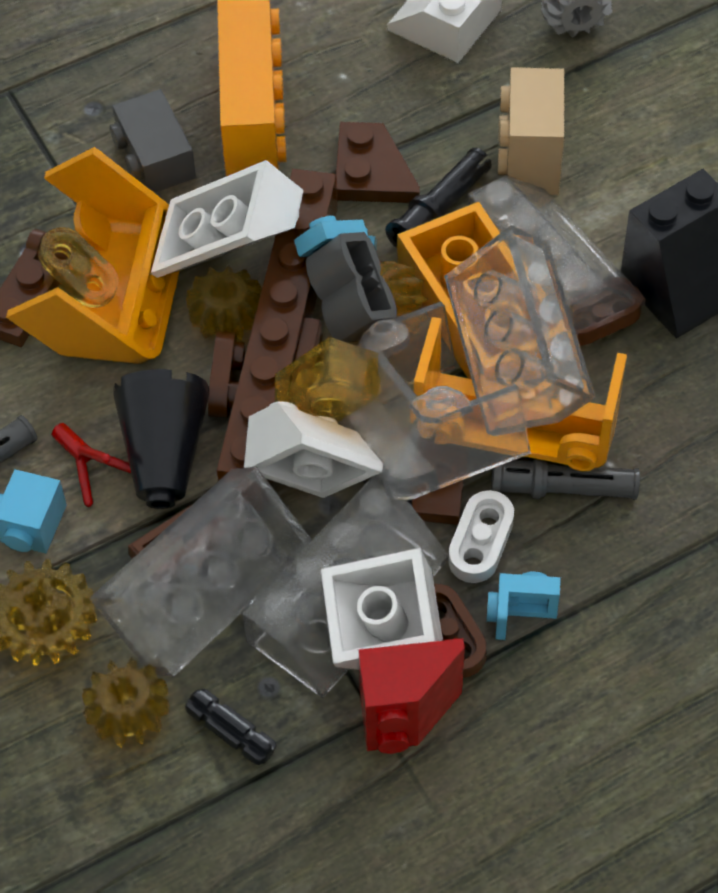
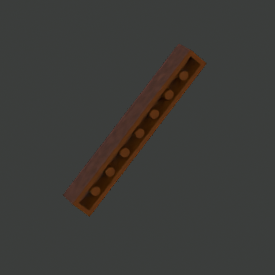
M292 168L290 180L304 190L299 208V218L295 228L275 235L217 466L220 498L223 501L268 507L274 481L244 471L249 416L268 407L271 403L286 402L304 317L312 318L317 294L311 286L307 274V257L298 256L294 239L309 230V224L312 221L325 216L336 217L338 209L337 175L333 173Z

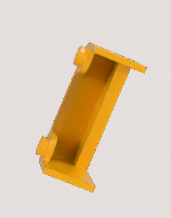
M93 147L46 171L44 176L45 180L77 203L73 218L75 231L87 245L95 250L82 304L57 287L9 309L6 318L62 356L141 364L156 358L162 351L179 271L158 278L151 274L169 204L104 153Z
M432 317L414 379V425L426 439L433 442L450 441L565 464L578 471H591L594 468L603 466L607 461L617 423L627 354L617 352L606 405L440 373L441 318Z

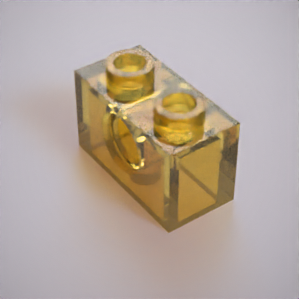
M328 337L275 374V402H289L295 404L298 410L313 416L331 417L337 422L377 398L380 388L378 353L332 337Z

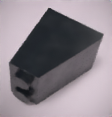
M704 169L699 170L629 210L620 279L623 282L634 285L640 291L642 303L676 339L718 314V183Z

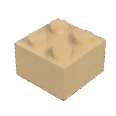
M511 67L510 86L501 85L500 112H506L508 115H499L498 141L499 147H507V149H499L498 175H506V193L559 195L564 145V69Z

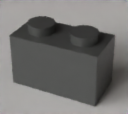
M161 89L112 105L115 124L109 125L110 133L118 150L124 148L127 153L125 163L129 174L137 180L140 179L141 183L154 193L196 178L193 149Z

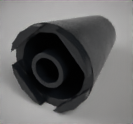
M169 369L141 370L126 374L121 377V386H118L116 383L114 384L113 397L136 496L146 501V505L150 508H172L175 506V501L183 499L186 494L209 399V386L206 380L186 372V380L172 379V370Z

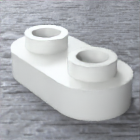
M491 490L481 491L473 495L465 506L449 547L450 570L458 579L464 582H483L489 579L497 569L514 520L513 504L504 494ZM485 518H492L497 522L492 525H487L483 523L481 520ZM477 558L481 563L471 565L466 563L465 560Z

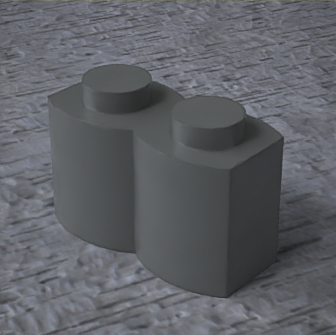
M365 232L339 234L306 258V269L310 284L322 300V313L326 327L337 343L361 341L397 317L393 294L384 278L380 275L378 254Z

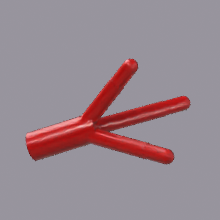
M60 423L53 428L52 437L75 458L83 502L86 507L93 505L86 464L91 459L131 474L130 465L127 461L91 448L65 423Z

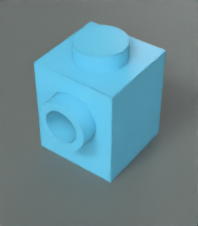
M14 469L4 494L0 493V540L2 543L19 552L34 550L47 554L67 506L60 480Z

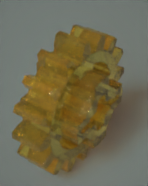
M45 558L41 569H34L33 564L30 561L24 562V573L18 575L15 571L9 569L6 571L9 583L7 586L0 584V650L3 651L10 648L12 658L17 662L25 654H29L33 666H38L42 655H49L53 663L56 664L60 660L59 651L66 649L69 653L75 655L78 652L75 640L77 638L82 640H89L91 638L88 624L97 622V615L93 606L96 604L93 589L88 588L83 573L73 576L69 563L65 562L57 571L53 570L51 559ZM57 589H59V590H61V591H63V592H65V593H58ZM10 623L15 624L16 630L12 627ZM17 630H25L27 634L24 635Z

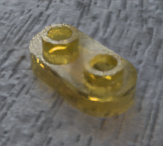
M58 227L48 231L42 238L38 253L40 263L44 269L84 306L99 308L109 304L113 300L119 285V277L114 267L73 229ZM54 253H65L68 259L60 260ZM94 283L99 286L100 291H92L87 288L86 284Z

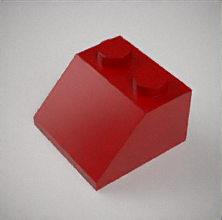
M463 638L358 650L360 700L367 751L379 750L382 753L394 754L405 751L409 746H417L421 743L462 694L465 650Z

